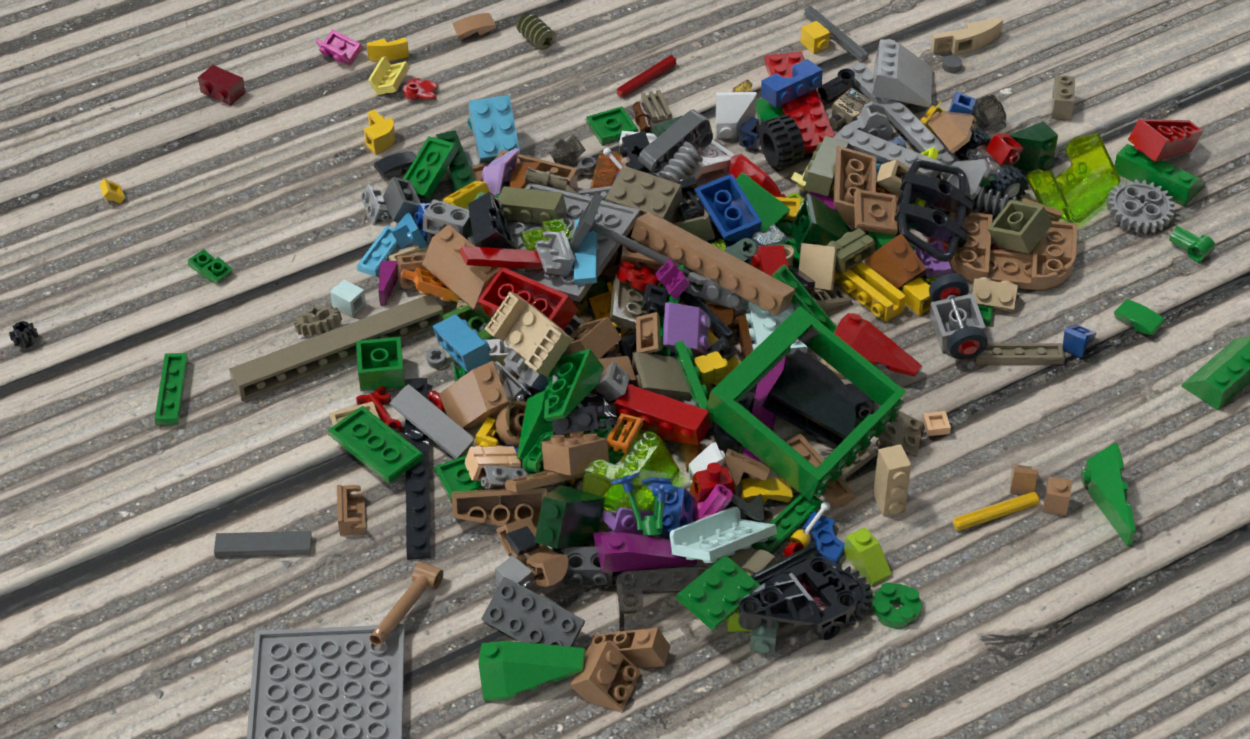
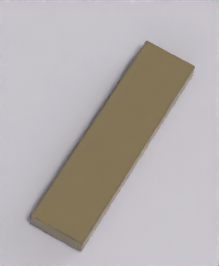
M988 343L986 349L981 354L975 356L974 360L975 365H1063L1065 358L1062 343Z

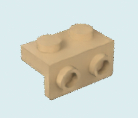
M981 277L974 279L972 294L975 296L977 305L1014 312L1018 285L1010 281L995 282L989 278Z

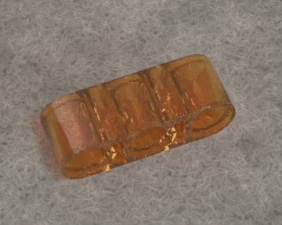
M604 150L600 151L591 181V189L612 186L617 173H619L620 169L608 156L603 154ZM611 151V154L621 164V152Z

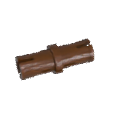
M641 101L635 102L632 109L635 113L636 124L639 125L641 132L645 131V133L652 134L651 117L646 112L644 103H641Z

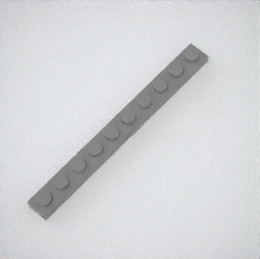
M863 63L845 68L855 72V85L872 102L883 105L889 120L921 153L935 147L939 150L937 160L943 164L952 165L954 162L959 161L901 101L872 96L874 74Z

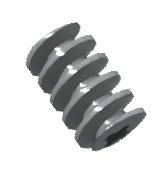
M684 142V146L678 150L679 153H675L674 159H670L669 165H666L664 171L659 173L660 177L675 183L679 182L680 179H688L685 173L692 175L693 171L690 167L698 168L695 161H703L699 151L690 143Z

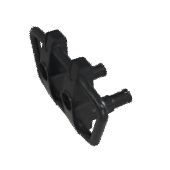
M918 159L912 163L901 181L900 189L903 192L897 200L896 214L894 216V220L898 222V232L895 236L897 237L902 233L907 241L936 260L948 262L954 257L956 248L963 247L968 241L969 231L964 228L965 217L969 216L973 211L974 200L967 195V176L961 168ZM919 168L956 175L959 178V189L946 180L917 174ZM919 198L935 207L956 213V221L942 211L914 205V203ZM914 229L930 238L949 243L946 253L944 254L911 233L910 230Z

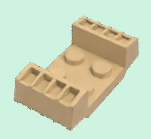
M513 292L508 293L493 318H491V321L485 327V330L493 337L504 341L526 359L525 364L546 377L549 376V373L555 367L564 351H566L570 342L573 341L558 325Z

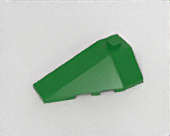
M591 349L562 355L549 373V376L546 377L549 381V385L546 386L548 399L545 400L544 419L546 422L566 418L598 384L604 367Z
M1113 443L1086 460L1085 469L1081 471V481L1083 484H1086L1088 494L1125 544L1132 546L1136 529L1131 504L1127 503L1128 485L1127 482H1122L1121 470H1124V463L1118 443Z

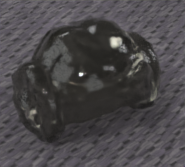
M994 94L983 96L975 101L971 114L976 118L974 123L976 128L986 131L988 135L998 133L1006 128L1007 116L1004 107Z

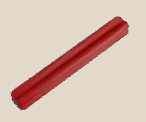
M669 55L616 89L617 95L624 98L677 64L676 58Z

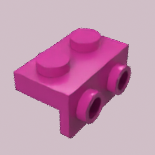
M333 29L324 42L319 39L316 40V44L320 47L319 51L327 57L329 55L333 56V59L340 64L344 62L351 65L363 49L360 43Z

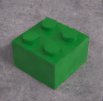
M401 337L356 341L360 391L376 390L381 386H384L385 389L405 387Z

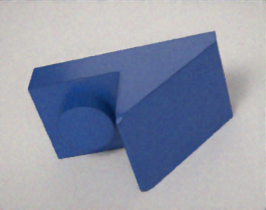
M1080 325L1066 327L1062 345L1063 351L1082 358L1088 343L1094 341L1097 332Z

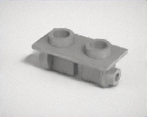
M367 183L365 190L361 194V202L365 206L372 225H375L377 219L388 220L390 212L387 206L384 205L385 202L380 190L372 189L370 184Z
M498 361L495 362L502 368L514 401H524L527 393L533 396L527 390L530 386L521 377L517 380L514 377L515 372L509 365L505 364L502 366Z
M485 465L484 468L487 475L482 478L481 485L486 489H500L501 486L506 488V480L527 476L528 473L523 468Z

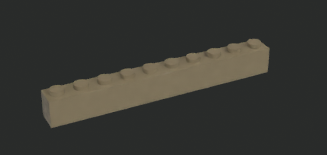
M433 294L430 296L425 295L229 368L232 385L241 401L357 358L356 341L401 337L402 341L433 329L434 325L444 320L442 316L444 315L443 308Z

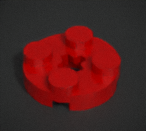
M622 261L616 274L622 282L625 283L627 279L632 282L631 287L642 291L645 290V286L648 283L655 286L660 284L657 276L653 274L654 270L648 266L640 268L628 261Z

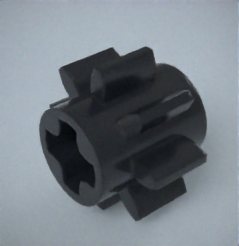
M26 321L17 322L12 326L14 331L9 332L10 339L14 342L15 347L28 348L35 344L34 338L39 337L33 323L29 324Z

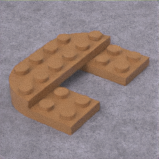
M950 211V218L956 221L957 214ZM970 213L969 216L965 217L964 228L969 231L968 241L963 247L956 248L954 257L949 261L956 273L964 276L965 279L970 280L972 283H974V279L985 277L995 282L1010 281L1018 285L1017 288L1043 291L1062 284L1070 277L1076 258L1077 224L1051 221V227L1034 247L1032 254L990 250L991 235L987 229L992 224L993 215Z

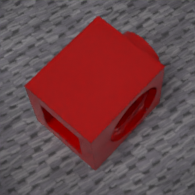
M1002 133L994 134L985 151L1000 165H1011L1019 159V154L1023 147L1009 134Z

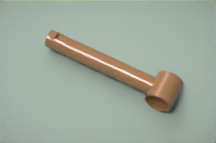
M422 561L417 563L412 574L413 583L370 635L369 639L372 644L381 646L427 588L438 589L444 576L443 569Z

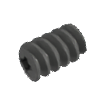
M982 186L979 194L973 199V211L976 208L979 213L985 210V214L991 215L993 213V216L996 218L1009 202V194H1006L1002 199L1000 191L993 196V189H990L986 194L985 187ZM1014 196L1012 200L1017 201V197Z

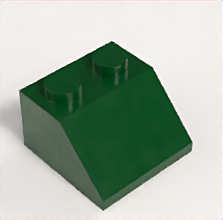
M1044 121L1010 134L1023 149L1019 154V159L1014 164L1006 165L1008 168L1016 167L1019 170L1037 173L1053 166L1058 134Z

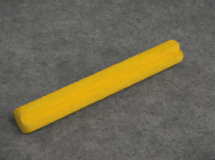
M1031 492L954 517L952 523L955 529L960 531L1039 504V496H1037L1036 492Z

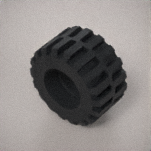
M784 114L761 122L759 127L760 146L764 157L771 167L779 170L801 163L804 157V142L800 129L794 119L788 114Z

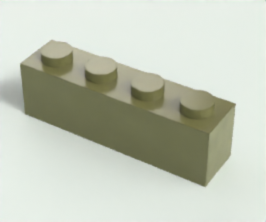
M828 136L824 137L822 143L818 142L816 151H814L812 160H810L803 176V181L806 182L804 190L829 196L835 182L836 147L847 148L849 142Z

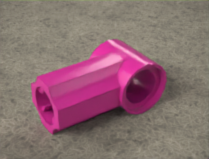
M717 484L705 501L699 502L694 506V519L697 521L723 511L732 500V491L722 484Z

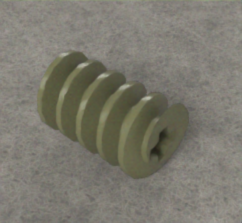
M526 13L517 21L516 29L539 50L547 49L555 42V31L539 19L538 16Z

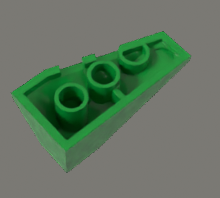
M513 641L482 643L478 665L483 700L485 702L509 700L517 697L516 693L529 688L531 691L539 689L538 685L550 680L557 682L584 671L586 650L579 647Z

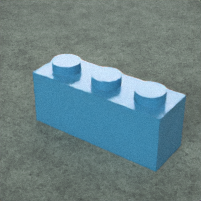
M455 314L433 326L439 345L467 373L491 361L489 355L491 349L485 339L482 340L475 329L471 330L466 320H461Z

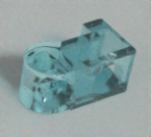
M771 225L765 233H754L751 240L755 243L757 251L759 246L785 245L788 238L775 225Z

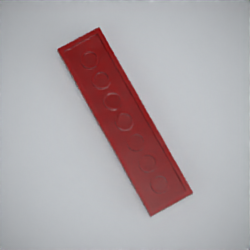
M802 52L764 56V63L769 77L777 73L784 78H792V66L805 60ZM817 89L781 105L783 114H788L792 117L800 129L804 142V153L816 151L818 142L822 143L825 136L832 138L835 136Z

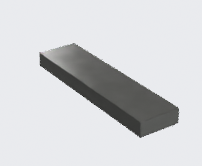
M312 532L216 533L214 555L215 557L311 555Z

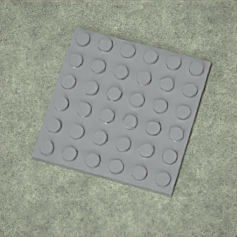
M529 183L525 189L563 193L567 209L558 226L507 220L516 248L518 250L537 251L535 246L537 241H549L551 239L550 237L546 238L543 236V232L546 231L558 233L564 231L570 245L575 232V220L580 219L592 198ZM601 201L595 218H597L598 224L627 237L634 227L636 219L641 216L639 209ZM599 233L597 240V277L621 245ZM574 263L568 276L548 274L544 270L507 268L567 294L572 300L578 302L583 299L593 284L575 285Z
M398 624L381 646H375L369 639L378 625L255 631L247 739H402L404 624Z

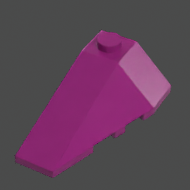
M621 531L598 532L593 535L602 573L696 565L698 562L697 559L687 560L686 557L672 555L670 539Z

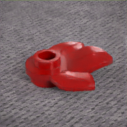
M420 78L409 79L407 85L403 87L404 97L410 100H417L419 97L425 100L437 99L433 91L438 88V84L431 80L422 81Z

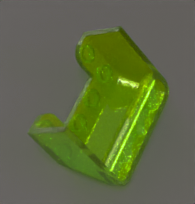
M1099 132L1074 137L1067 143L1066 154L1071 165L1057 177L1054 176L1052 170L1044 172L1042 170H1034L1026 176L1038 203L1063 211L1061 219L1068 223L1082 222L1107 201L1110 190L1113 191L1114 186L1119 187L1121 182Z
M625 424L620 429L618 437H620L623 428L626 426ZM640 430L628 453L621 458L617 465L608 463L605 460H596L589 464L585 469L583 491L606 497L604 509L618 512L620 507L633 509L628 493L624 491L623 485H611V481L639 472L640 475L632 481L634 488L632 491L638 509L654 511L652 489H648L646 485L642 484V480L651 477L667 478L673 482L672 486H674L678 481L680 470L661 438L653 432Z

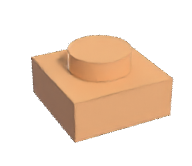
M946 411L923 413L922 420L927 436L950 434L951 427Z

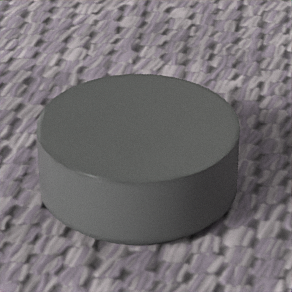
M955 55L943 58L942 68L945 71L955 73L961 70V58Z

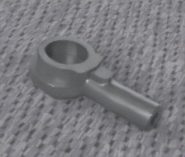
M590 156L583 157L578 162V166L575 167L577 168V177L581 174H594L598 170L597 161Z

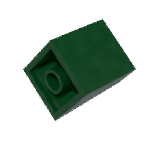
M806 194L792 223L796 249L799 254H801L802 243L827 246L831 241H837L847 232H850V227L846 225L837 211L810 194Z
M562 485L543 497L534 542L556 549L594 544L593 535L599 532L606 497Z

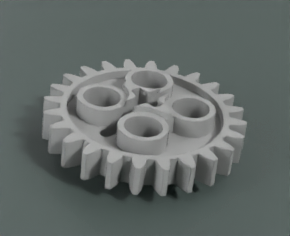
M1135 179L1134 183L1127 180L1126 185L1120 182L1119 187L1114 186L1113 191L1110 190L1106 202L1107 210L1110 211L1109 216H1115L1113 221H1120V227L1127 225V230L1135 228L1136 233L1142 229L1145 234H1147L1148 229L1155 233L1156 228L1162 231L1163 226L1168 227L1169 222L1173 220L1176 208H1174L1175 202H1172L1173 197L1167 196L1168 191H1161L1162 186L1155 188L1154 182L1148 185L1146 180L1139 183L1137 179Z

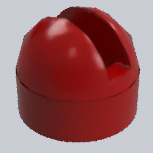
M795 542L787 544L784 549L785 558L804 549V546L801 543Z

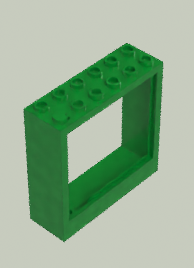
M799 306L711 391L705 410L709 411L710 418L806 499L811 501L816 495L821 497L828 488L827 484L830 481L835 482L841 476V470L845 466L849 468L857 458L856 454L859 451L863 453L871 444L870 440L874 436L878 438L886 428L884 426L888 422L892 424L900 414L898 411L905 403L903 398L906 391ZM796 340L804 343L881 406L874 414H869L817 468L738 403L791 351L790 346Z

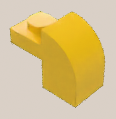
M374 109L367 112L369 127L363 130L365 144L376 155L392 147L396 138L392 117L385 119Z

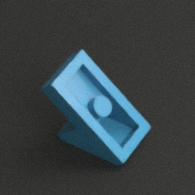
M410 213L405 214L392 232L400 248H404L411 243H417L420 249L427 246Z

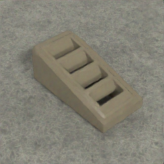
M834 287L833 290H814L813 298L824 312L852 303V299L842 287Z

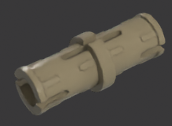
M530 167L527 168L524 180L565 191L568 178L550 174V171L543 172Z

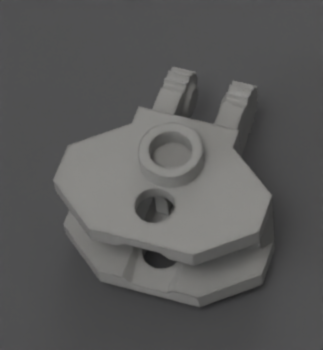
M875 102L865 104L861 114L857 116L858 120L847 125L886 141L890 140L893 133L883 105Z

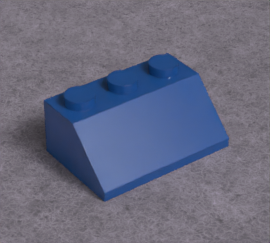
M732 174L694 189V192L724 240L739 242L744 238L752 239L754 233L761 231V219Z

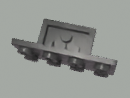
M507 577L502 579L482 616V621L520 642L568 647L573 646L585 624L584 619Z

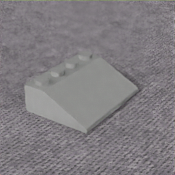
M880 39L874 65L872 96L930 107L933 68L900 43L891 39Z

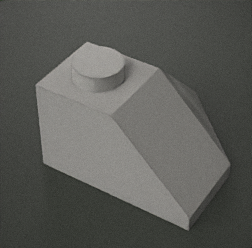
M985 159L958 161L951 165L961 168L966 173L967 195L972 200L981 190L979 185L982 177L987 178L990 172L988 162ZM942 172L941 179L950 182L959 189V178L956 175Z

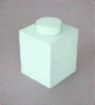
M345 279L330 291L333 308L337 307L338 310L350 317H353L366 305L364 290Z

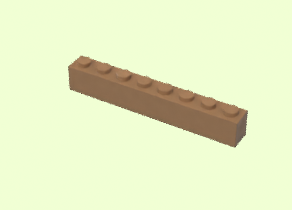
M651 212L636 219L631 235L633 239L696 273L715 281V283L776 316L789 308L795 292L794 288Z

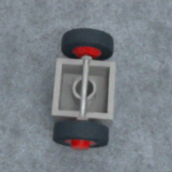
M946 274L934 280L929 287V295L932 300L930 318L942 352L949 351L951 356L956 359L973 358L981 354L988 345V339L985 334L986 327L974 294L968 295L969 286L964 276L960 274Z

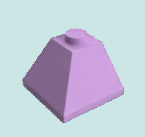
M519 149L511 150L484 167L482 172L483 182L487 183L489 191L494 195L500 194L503 187H510V173L517 165Z

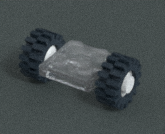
M971 130L972 134L969 142L956 151V156L960 160L969 159V161L985 159L990 169L985 179L991 180V186L988 189H993V196L1000 191L1002 199L1006 194H1009V201L1014 196L1021 200L1020 196L1025 195L1026 192L1024 190L1029 188L1027 186L1029 185L1028 179L1018 168H1014L1013 165H1000L985 151L991 138L983 130Z

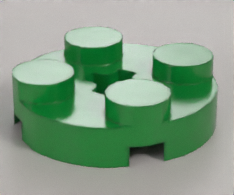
M886 582L881 585V588L873 596L872 612L876 614L879 618L878 621L884 626L901 629L911 622L914 624L920 617L922 603L919 598V592L915 588ZM893 603H898L902 606H899L898 609L893 608Z

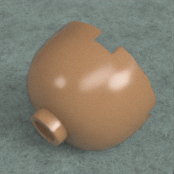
M517 400L508 404L499 412L496 418V431L500 439L507 445L519 447L527 404L525 401Z

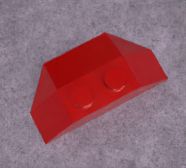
M743 154L731 157L729 175L732 174L736 179L743 172L774 197L787 198L785 194H781L779 187L770 176Z

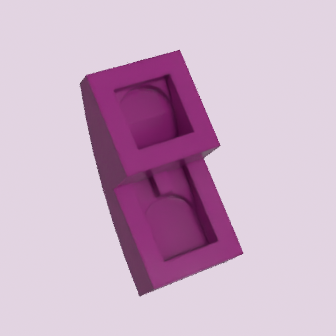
M671 258L655 273L659 282L666 287L668 293L674 299H677L691 284L683 271Z

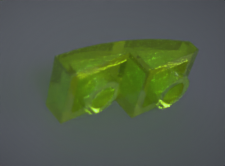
M564 220L542 222V229L521 231V240L526 250H537L535 246L537 241H549L550 237L546 238L543 236V232L546 231L558 233L564 231L566 237L569 236L570 232Z

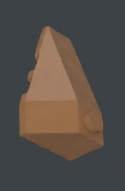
M943 111L933 114L929 118L930 122L927 124L953 154L969 142L972 134L970 130L974 128L973 124L976 122V118L972 114Z

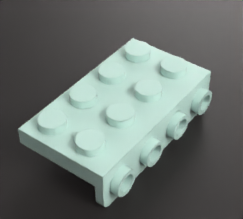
M745 299L742 309L747 311L745 315L748 326H750L749 333L751 341H753V350L797 309L792 302L788 309L776 316ZM796 340L790 346L791 351L788 354H794L796 349L807 353V346L800 340Z
M733 506L672 530L670 532L672 555L683 556L687 560L701 559L704 563H714L718 561L719 557L724 555L731 556L735 554L736 550L748 549L753 543L767 541L768 537L777 534L775 524L741 520L740 510L738 507Z

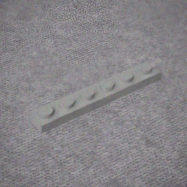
M847 125L833 137L849 142L848 149L876 156V160L883 163L897 159L910 168L915 160L921 159L943 164L938 160ZM919 168L917 171L918 174L934 178L940 173Z

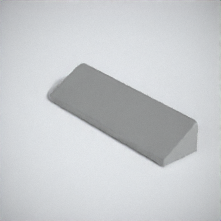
M409 384L390 402V406L453 458H460L473 446L475 440L473 436Z

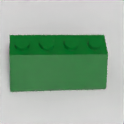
M1126 144L1116 155L1113 173L1132 182H1135V179L1139 183L1146 180L1148 185L1154 182L1155 188L1162 186L1161 191H1168L1167 196H1172V201L1183 207L1206 184L1199 177L1163 160L1154 162L1145 153L1136 150L1129 144Z
M1250 336L1234 339L1182 383L1181 387L1215 409H1221L1250 383Z

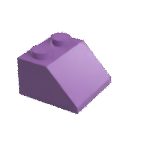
M670 302L665 303L663 345L675 354V343L684 341L686 348L690 347L693 358L702 355L707 356V349L709 348V315L699 307Z

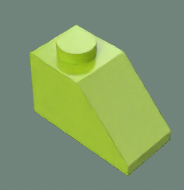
M866 527L845 537V557L863 577H866V581L871 587L891 577L892 573L881 545Z

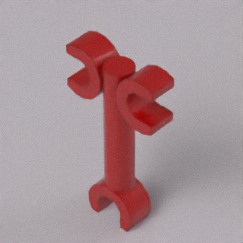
M384 386L378 387L375 393L356 397L357 405L373 402L382 421L391 429L397 428L399 432H402L401 422L397 419H392L383 406L391 402L390 394H386Z

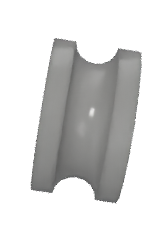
M433 348L427 352L426 357L429 367L440 369L446 365V352L443 349Z

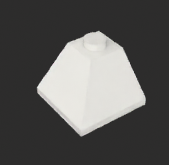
M756 92L716 93V139H736L740 136L742 125L747 123L751 117L755 118Z

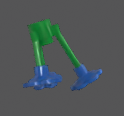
M640 473L611 481V485H623L624 491L628 493L637 520V530H643V536L661 535L664 502L667 501V493L678 491V487L672 486L673 482L667 478L651 477L642 480V484L646 485L648 489H652V496H654V516H644L645 521H642L632 491L634 490L632 481Z

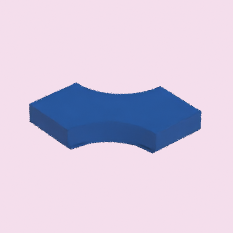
M813 512L811 514L810 518L803 527V530H805L808 527V525L817 515L816 512ZM822 515L809 534L820 551L817 557L826 558L836 567L844 555L845 543L840 541L833 532L835 520Z

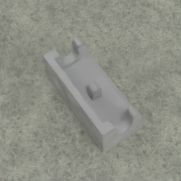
M543 232L544 237H550L551 239L549 241H537L535 246L545 273L568 276L575 258L565 232Z

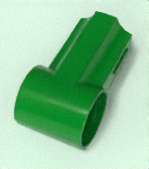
M1179 225L1174 228L1169 238V241L1185 249L1188 256L1196 262L1202 261L1215 249V243L1212 238L1207 235L1198 237Z

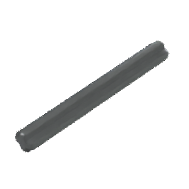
M812 6L804 9V15L812 22L818 21L823 27L828 29L830 37L860 62L868 59L869 54L816 9Z

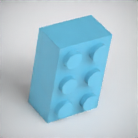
M510 95L469 101V114L479 164L485 162L490 164L496 159L501 150L510 152L517 148L520 154Z

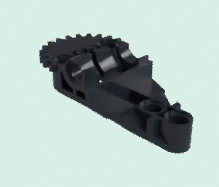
M816 557L776 574L742 598L739 602L738 623L746 630H754L762 625L766 628H772L773 621L792 623L793 626L811 625L820 640H830L840 632L842 627L848 624L855 625V618L863 620L864 615L862 613H869V608L866 606H872V600L870 599L873 597V592H868L871 590V585L865 584L866 577L858 578L860 576L859 571L850 573L851 566L842 570V564L839 563L836 568H833L832 563L826 558ZM804 582L807 586L811 585L816 593H820V598L828 608L824 610L819 609L800 583Z

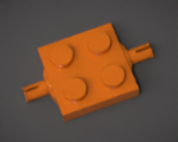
M416 267L415 272L403 268L401 278L415 282L416 290L421 294L427 296L433 294L446 302H451V300L458 302L459 297L429 271Z

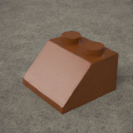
M902 233L883 245L864 261L867 266L898 290L923 274L926 270Z

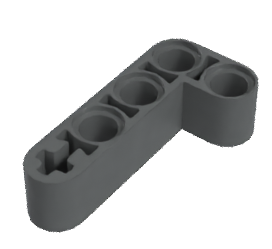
M695 110L688 111L644 148L639 154L638 161L651 172L658 173L669 164L670 159H674V154L679 153L678 150L684 146V142H688L691 145L695 143L701 148H706L713 140L710 121Z

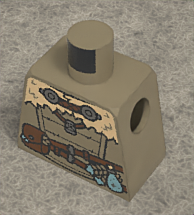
M850 88L833 103L832 117L829 119L830 125L833 128L844 127L858 120L857 116L861 114L864 105L872 101L853 88Z

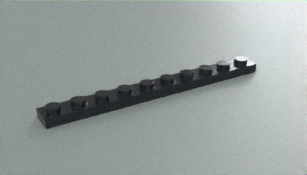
M427 378L405 379V386L409 384L428 399ZM405 418V440L421 451L424 457L423 460L406 471L407 560L431 558L429 437Z

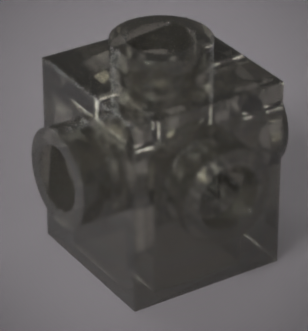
M573 134L565 139L561 138L553 144L555 148L549 154L555 163L573 167L580 161L578 157L586 149Z

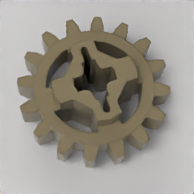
M315 306L309 311L300 314V318H295L293 323L298 335L318 336L336 328L337 324H341L340 320H342V317L337 307Z

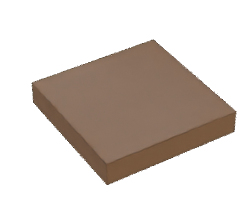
M856 189L854 192L855 229L860 228L864 231L896 235L898 232V222L894 220L897 208V196Z

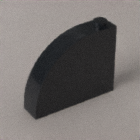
M799 349L795 350L762 405L763 408L835 449L854 430L856 421L853 399L842 380L826 365Z

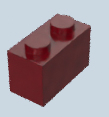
M215 65L210 66L198 77L201 93L230 106L246 93L243 77Z

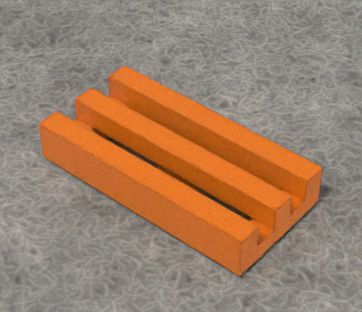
M621 413L617 424L614 425L607 438L608 449L612 446L614 451L618 452L619 449H623V453L627 454L643 426V419ZM625 420L628 421L627 424H626V426L623 428L620 437L618 438L617 441H615V438L617 437V435H618L620 429L622 428V426H623Z

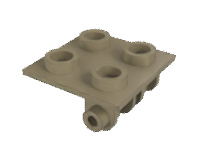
M898 411L900 414L892 424L888 422L884 426L886 428L876 440V445L878 449H882L890 445L901 444L905 452L917 457L923 422Z

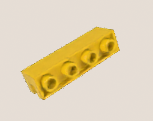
M861 262L842 274L835 270L834 282L885 323L904 312L906 295L865 263Z

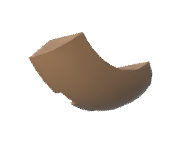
M530 517L496 529L507 555H513L533 571V579L536 585L547 587L563 579L568 568L567 554H557L548 546L539 544L538 549L517 556L505 539L507 533L528 526L533 535L536 536V529Z

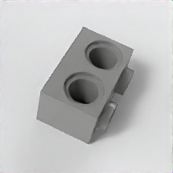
M433 199L423 214V231L436 235L449 224L466 238L472 228L469 210Z

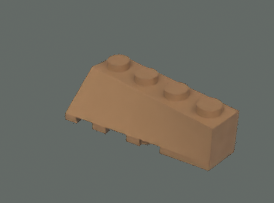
M541 486L521 492H512L506 490V488L452 492L453 518L502 527L530 517L537 531L543 497L547 494L546 486Z

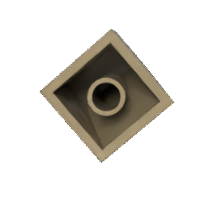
M640 352L633 353L632 368L636 378L633 386L681 402L683 400L691 401L692 396L677 357Z

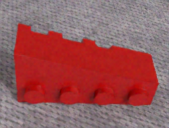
M1138 119L1128 140L1134 145L1133 147L1136 150L1145 153L1154 162L1192 152L1203 130L1190 120Z

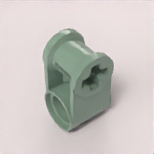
M744 238L723 251L744 262L755 254L756 245L751 239Z

